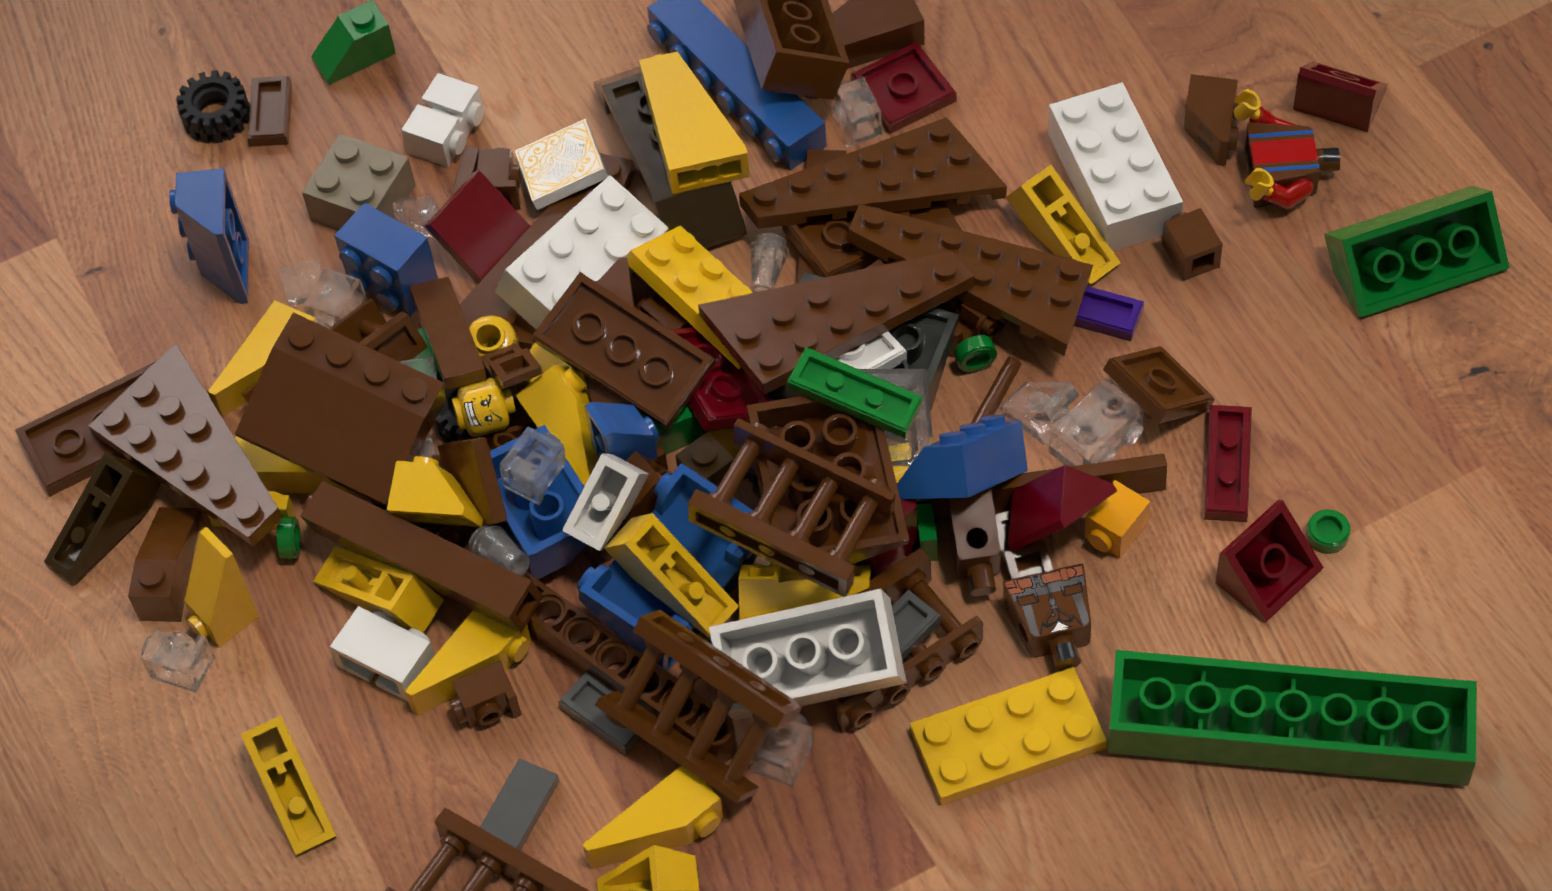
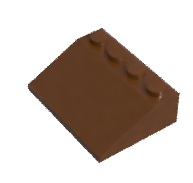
M293 312L272 347L235 435L387 508L396 461H413L446 403L445 385L429 375Z
M806 396L747 405L748 423H761L768 427L773 435L860 477L880 480L892 492L896 493L892 516L888 518L874 512L848 558L850 564L909 543L885 430ZM757 455L754 465L762 498L780 466ZM796 474L769 520L771 525L786 533L793 531L819 484ZM835 492L809 538L811 545L825 552L833 550L856 510L858 503ZM775 564L779 583L804 578Z

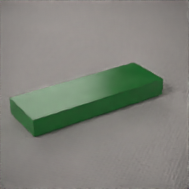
M805 347L787 381V389L904 439L923 404L924 398Z

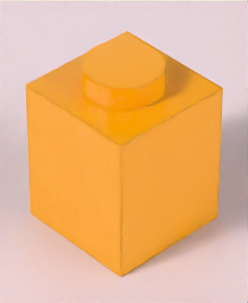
M1114 480L1113 484L1117 492L1091 509L1086 515L1084 537L1097 550L1109 552L1120 559L1148 524L1150 501Z

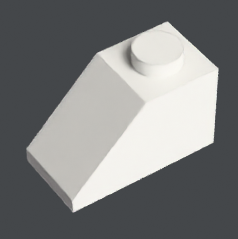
M601 454L562 531L602 551L630 512L649 473L613 454Z

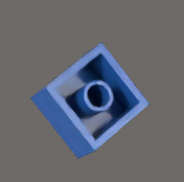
M365 202L334 235L339 250V258L343 263L348 284L359 293L366 291L378 298L379 302L391 311L397 309L411 317L416 308L411 298L409 286L438 279L428 238Z

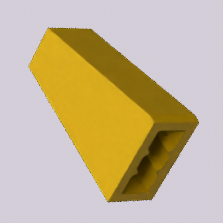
M678 51L639 60L642 84L672 194L750 177L746 146Z

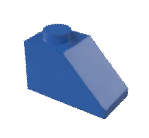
M591 402L585 405L593 448L599 458L601 454H613L626 461L635 450L651 460L658 458L655 440L659 439L658 431L652 420L648 416L642 418L634 405Z

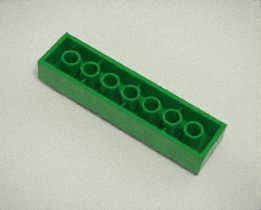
M1116 650L1108 753L1469 786L1476 764L1477 681Z

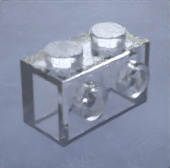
M1105 378L1049 430V453L1068 466L1112 461L1116 453L1125 444L1131 446L1140 437L1143 431V409L1129 395Z

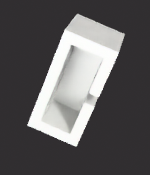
M437 73L421 98L423 104L433 108L417 104L401 131L407 154L449 167L454 157L460 155L464 150L467 137L473 127L481 123L485 107L482 104L478 86Z
M359 606L330 645L337 667L367 682H370L377 673L380 675L375 682L377 687L407 702L405 690L435 656L431 640L421 631L414 628L406 630L395 625V622L385 613L377 610L371 613Z

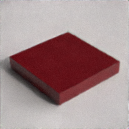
M917 42L851 73V83L890 134L957 102L956 91Z
M479 170L472 173L424 227L470 277L479 284L528 230L530 225Z

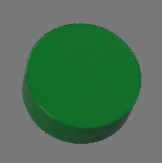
M977 335L960 342L954 349V357L961 370L975 372L991 365L997 357V351L990 337Z
M1330 509L1320 510L1314 513L1308 521L1306 530L1307 541L1318 552L1325 554L1337 553L1344 549L1349 541L1350 523L1338 511Z
M295 516L284 517L277 523L278 553L281 559L297 558L301 551L300 524Z

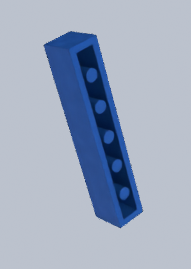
M658 0L647 7L649 18L647 30L651 38L657 44H663L670 53L678 51L705 90L709 89L716 96L719 105L726 113L730 114L732 112L740 120L743 129L750 137L756 136L764 144L767 153L773 160H780L791 171L807 160V150H822L827 147L825 122L798 95L789 93L776 94L768 90H762L749 48L700 0Z

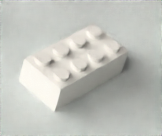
M1123 82L1049 104L1048 135L1088 217L1112 251L1163 236L1164 221L1170 220L1174 215L1182 213L1183 200Z
M609 175L505 269L495 293L530 325L537 329L579 272L597 282L619 258L627 257L630 250L666 233L669 228ZM629 267V271H630V275H631V274L634 272V270H632V269Z
M882 589L709 627L713 646L802 706L907 683L891 600ZM733 703L728 716L735 720L752 717V712L739 703Z

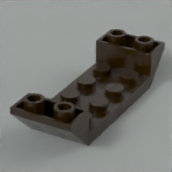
M640 67L593 82L606 114L612 113L656 210L657 218L669 228L668 231L682 226L705 249L747 235L731 181L672 194L643 88Z

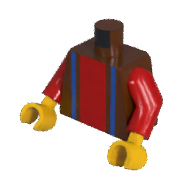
M1243 90L1235 98V102L1239 104L1234 109L1235 118L1244 121L1249 117L1250 122L1247 123L1244 145L1249 174L1245 179V183L1251 187L1249 195L1253 199L1254 208L1275 204L1284 209H1290L1317 193L1320 172L1340 170L1339 148L1316 149L1313 129L1309 126H1298L1274 116L1261 107L1259 96L1252 90Z

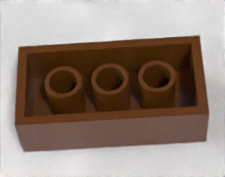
M733 0L762 90H768L776 94L802 95L810 99H835L849 66V60L828 0Z

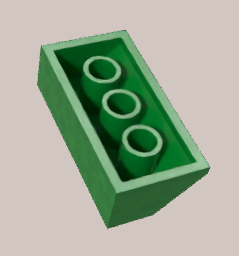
M1469 186L1324 234L1333 273L1356 315L1360 318L1510 269L1493 192L1475 186Z

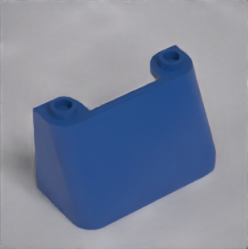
M681 463L672 475L667 472L657 483L653 493L658 497L655 503V510L652 513L729 595L739 583L741 566L752 565L758 555L689 522L688 502L695 490L697 489L709 494L715 493L718 487ZM732 497L730 501L732 507L747 514L748 512H754ZM615 559L609 567L602 564L596 569L593 567L588 568L577 584L579 601L618 637L642 654L647 647L644 643L645 640L633 632L640 616L661 610L698 635L700 633L692 624L636 582ZM662 655L658 665L666 671H670L677 661L668 655Z

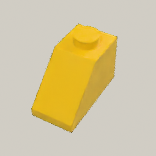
M415 456L413 462L396 461L387 511L408 522L482 527V516L455 477L438 466L439 461L423 456Z

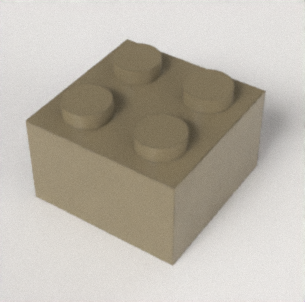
M339 134L303 189L302 195L310 220L340 230L364 202L395 219L416 185L408 157Z

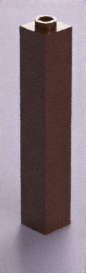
M322 481L317 490L310 494L305 502L304 511L300 515L315 533L362 556L412 573L432 590L520 633L523 632L543 598V595L531 580L327 482Z

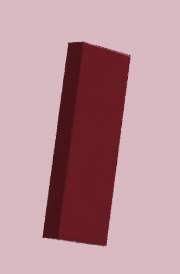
M1210 405L1204 520L1247 522L1252 407Z

